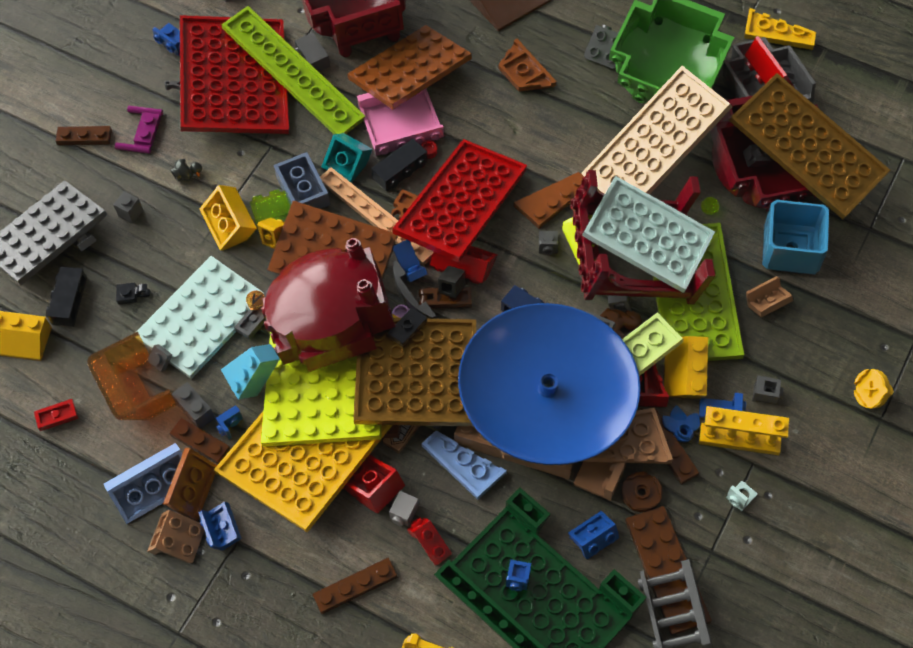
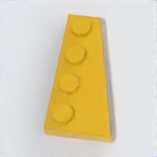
M750 8L744 38L754 40L757 36L760 38L766 37L769 43L813 50L816 32L796 24L794 26L789 25L782 19H779V21L775 20L766 13L759 14L755 12V9Z

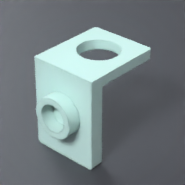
M741 481L736 487L732 486L729 489L726 499L733 506L743 511L757 496V493ZM739 490H746L749 493V498H747Z

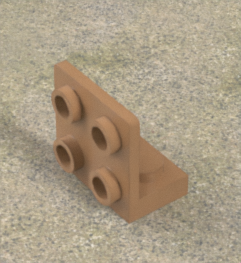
M583 461L574 481V486L611 501L627 463Z
M168 510L161 514L147 552L154 555L163 552L187 563H193L205 530L200 522Z

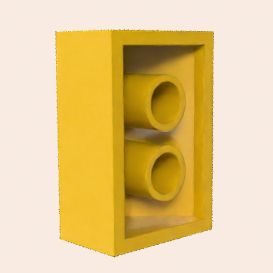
M218 185L200 208L220 251L247 241L257 229L236 187Z
M0 311V356L41 361L52 328L47 318Z
M684 336L682 337L683 343L665 356L664 388L669 397L705 398L707 396L708 337Z

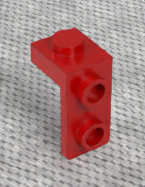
M418 518L410 524L411 527L407 531L412 537L418 539L434 565L440 564L452 554L431 520Z

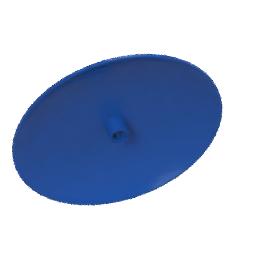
M528 304L512 308L493 317L478 329L470 339L459 366L458 388L460 399L469 420L477 431L501 451L523 461L536 464H573L585 461L606 451L624 435L631 425L640 399V378L637 365L621 337L595 316L560 304Z

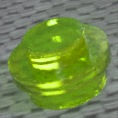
M714 197L705 198L701 202V210L708 215L717 213L719 210L717 199Z

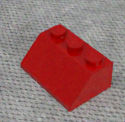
M757 36L745 54L748 60L746 62L751 72L753 70L756 71L757 75L755 77L760 84H766L778 73L793 86L788 75L760 37Z
M471 246L460 262H457L433 251L430 266L435 267L437 271L441 272L447 266L465 270V277L470 279V282L480 284L487 280L498 254Z

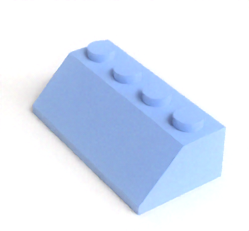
M176 443L104 483L109 496L126 524L164 502L182 457V452Z

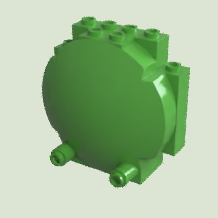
M634 0L610 50L609 60L616 64V70L619 74L617 83L626 88L632 95V99L639 103L647 104L677 70L683 66L713 89L734 40L733 36L720 32L725 14L690 0H654L652 5Z

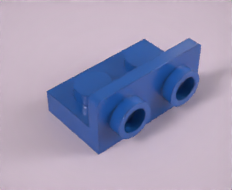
M170 23L160 30L154 27L152 29L154 40L158 44H163L169 52H174L180 56V30Z
M602 511L568 532L570 539L582 550L583 556L586 559L596 555L619 538L616 524Z

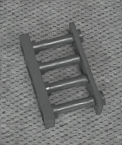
M690 560L681 561L682 568L677 572L647 578L646 573L640 571L641 578L638 579L640 590L644 591L647 597V605L656 638L653 641L654 648H674L698 642V644L702 643L704 648L713 647ZM680 579L682 581L686 580L688 588L684 589V592L655 599L652 598L650 587ZM687 600V602L691 601L693 609L689 610L690 612L657 619L655 607ZM689 621L697 623L698 630L694 634L665 641L662 639L660 628Z

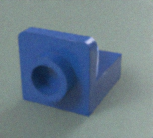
M236 405L216 417L218 432L221 436L226 435L228 440L232 438L228 428L236 426L243 419Z

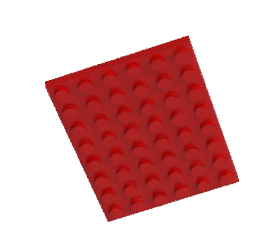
M180 15L181 131L289 134L287 90L222 29V24L231 17ZM263 19L284 39L283 19Z

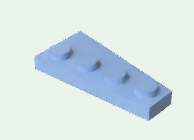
M435 431L422 442V447L477 500L507 473V470L495 466L486 458L479 457L472 450L465 449L458 445L456 441L438 431Z

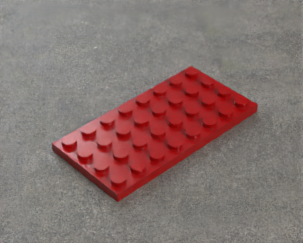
M463 139L396 223L392 233L460 262L526 172L527 165Z

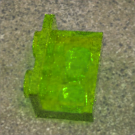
M280 189L270 191V195L263 197L262 194L252 197V201L249 204L256 223L289 212L290 206L285 191L280 192Z

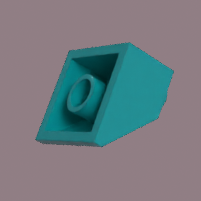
M345 133L334 134L321 167L326 170L332 167L352 183L367 165L373 149Z

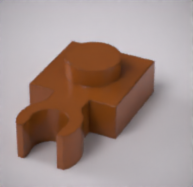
M402 189L393 203L396 208L392 210L391 215L394 217L396 214H400L398 217L400 220L404 212L407 211L418 196Z

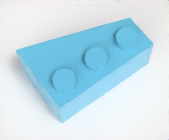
M271 344L249 348L223 367L221 371L238 400L255 397L260 393L280 358Z

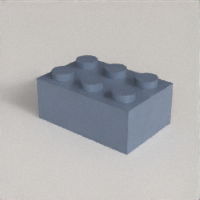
M307 152L273 165L276 178L290 206L292 201L318 209L330 205L329 194Z

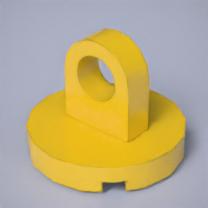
M864 370L855 379L854 385H856V390H854V395L862 407L870 409L880 408L894 393L887 376L880 370Z

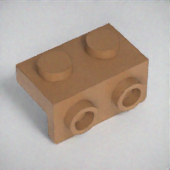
M777 276L746 292L748 307L761 318L793 301L792 295L781 287L780 278Z

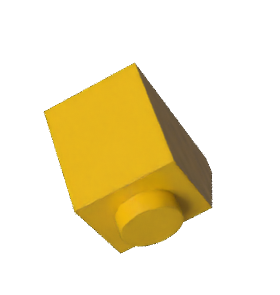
M271 217L258 222L257 227L262 244L275 249L285 222Z

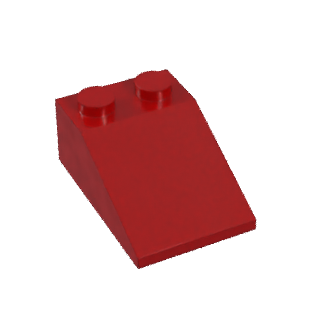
M368 455L343 488L365 507L378 514L404 488L405 484L396 469Z

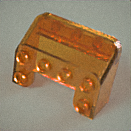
M138 332L92 354L87 360V365L112 414L118 420H150L177 406L169 389L150 398L135 369L147 363L149 353Z

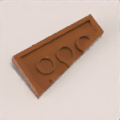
M577 172L514 202V207L540 229L571 203V199L575 197L576 190L580 187L584 176Z

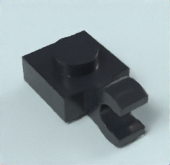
M134 282L116 285V302L118 304L136 303L137 297L150 296V289H147V284H139L137 286Z

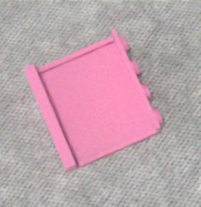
M427 88L393 110L369 93L357 96L358 107L365 115L364 124L376 156L395 151L412 138L417 143L422 144L424 141L438 140L444 137L443 125H440Z

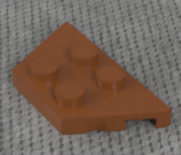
M518 39L514 40L511 49H508L505 57L498 64V69L518 91L556 86L557 81Z

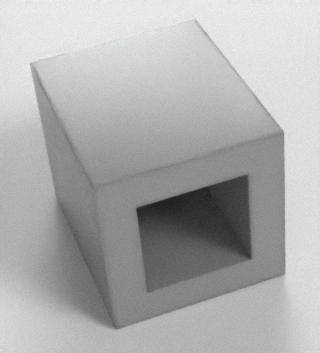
M399 491L389 511L391 521L398 526L405 525L409 527L419 507L418 498Z

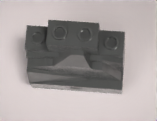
M766 37L760 38L788 75L795 89L813 103L816 83L791 46L773 49ZM754 40L733 44L731 59L725 60L723 64V76L735 99L753 96L765 85L764 83L760 84L756 79V71L753 70L751 72L746 65L748 60L745 54Z

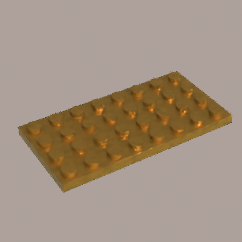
M778 73L729 119L734 126L842 219L890 172L888 167Z

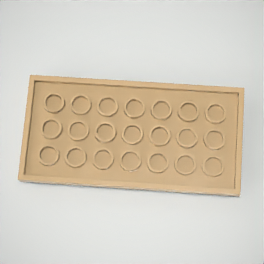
M681 66L581 174L585 177L588 170H596L598 189L603 193H606L612 180L617 176L650 195L725 116L732 106L685 67Z

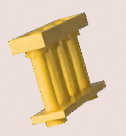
M707 406L705 423L700 425L699 444L779 456L781 437H788L789 418Z

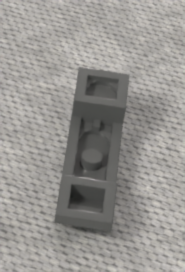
M397 260L393 261L395 285L404 305L409 309L413 307L425 315L427 319H436V315L427 302L420 305L417 303L405 285L407 283L405 271Z

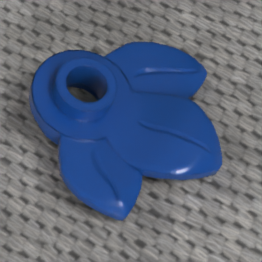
M678 406L672 409L670 416L662 417L664 427L672 432L680 442L690 441L693 437V432L698 430L700 426L698 413L686 416Z

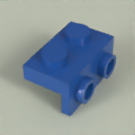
M223 502L210 511H199L200 524L205 530L206 541L211 548L223 551L242 539L229 503Z

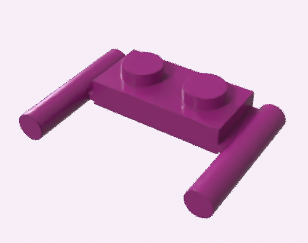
M128 105L127 112L142 114L133 140L134 145L116 142L115 149L150 154L161 116H163V110Z

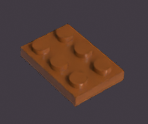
M185 448L163 504L183 516L198 521L199 511L204 506L216 474L214 469L217 465L193 449Z

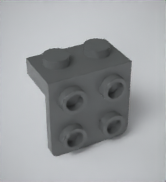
M596 25L584 57L609 68H616V64L609 60V55L619 30L615 32L609 26L602 25L601 27Z

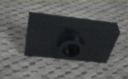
M411 307L395 324V327L387 333V337L404 347L427 322V317Z

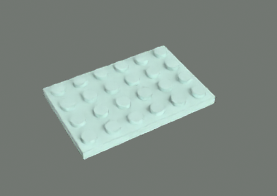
M615 176L582 236L684 293L715 231Z
M210 256L136 331L134 336L151 350L154 345H161L173 354L169 363L192 379L236 333L234 327L254 305L252 304L253 294L255 293L254 300H256L264 293Z

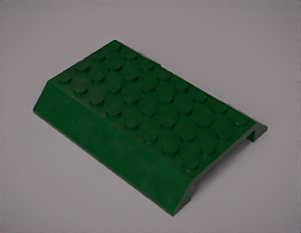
M520 487L506 501V507L452 562L448 560L434 574L442 584L512 648H606L632 619L647 598L615 569L602 581L598 589L537 535L551 514ZM510 560L531 563L527 590L514 591L506 586Z

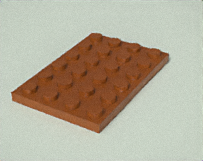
M425 25L355 68L347 75L350 81L393 110L471 60L472 54Z
M292 201L267 270L280 275V272L293 261L319 250L340 248L343 252H347V241L351 238H356L361 242L363 249L370 247L383 280L393 252V246L398 236L385 229Z

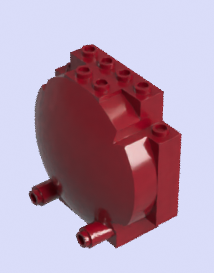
M301 0L310 26L322 36H332L342 57L350 56L352 45L387 35L391 42H396L400 38V31L404 30L402 12L406 8V0Z
M752 96L726 100L731 104L732 108L710 130L713 140L712 160L714 169L725 188L735 197H741L745 203L766 209V212L769 211L771 203L775 200L803 202L809 196L816 197L775 160L765 167H747L742 151L755 143L734 126L729 119Z
M351 238L346 243L347 252H343L340 248H332L309 253L290 263L273 280L266 297L262 298L264 306L261 307L264 318H266V321H264L267 332H271L272 342L276 345L274 350L283 365L300 360L302 366L306 365L309 372L377 349L373 334L395 327L382 276L370 247L363 249L359 240Z

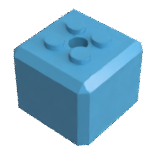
M784 200L772 202L764 224L762 265L766 269L816 274L820 271L828 251L829 209L822 204Z

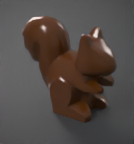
M606 308L600 315L615 322L614 331L621 339L626 337L620 331L622 328L634 331L642 324L640 314L635 311L627 310L624 313L618 309Z

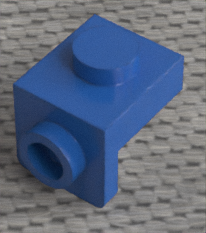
M510 560L506 586L514 591L527 590L531 563Z

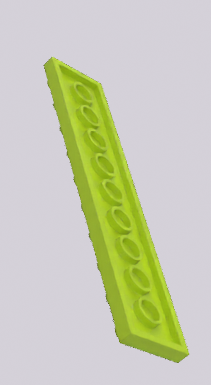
M249 6L222 24V29L333 134H347L364 121L365 115Z

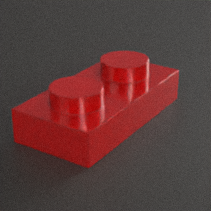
M73 399L34 411L39 431L79 419Z

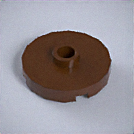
M635 472L626 478L621 493L623 501L629 508L637 512H647L658 506L663 491L662 485L655 476H651L646 472ZM643 491L645 495L641 496L638 492Z

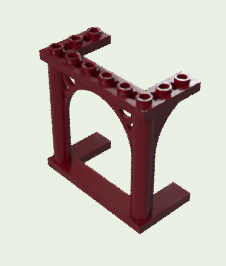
M588 170L585 177L582 178L581 185L577 188L576 195L571 199L570 204L574 212L573 226L576 228L575 242L578 244L577 258L580 259L579 275L582 276L581 292L584 293V299L593 300L595 295L686 299L687 304L694 305L715 278L712 259H705L700 267L696 269L687 289L682 293L663 281L631 279L616 273L609 267L608 255L600 254L597 244L582 236L590 222L588 215L595 213L605 193L598 189L596 170ZM690 176L675 201H660L688 216V211L701 193L698 177Z

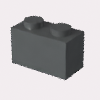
M313 32L295 40L296 48L294 49L318 72L330 67L329 56Z
M188 382L172 393L175 403L196 427L202 429L215 418L212 409Z

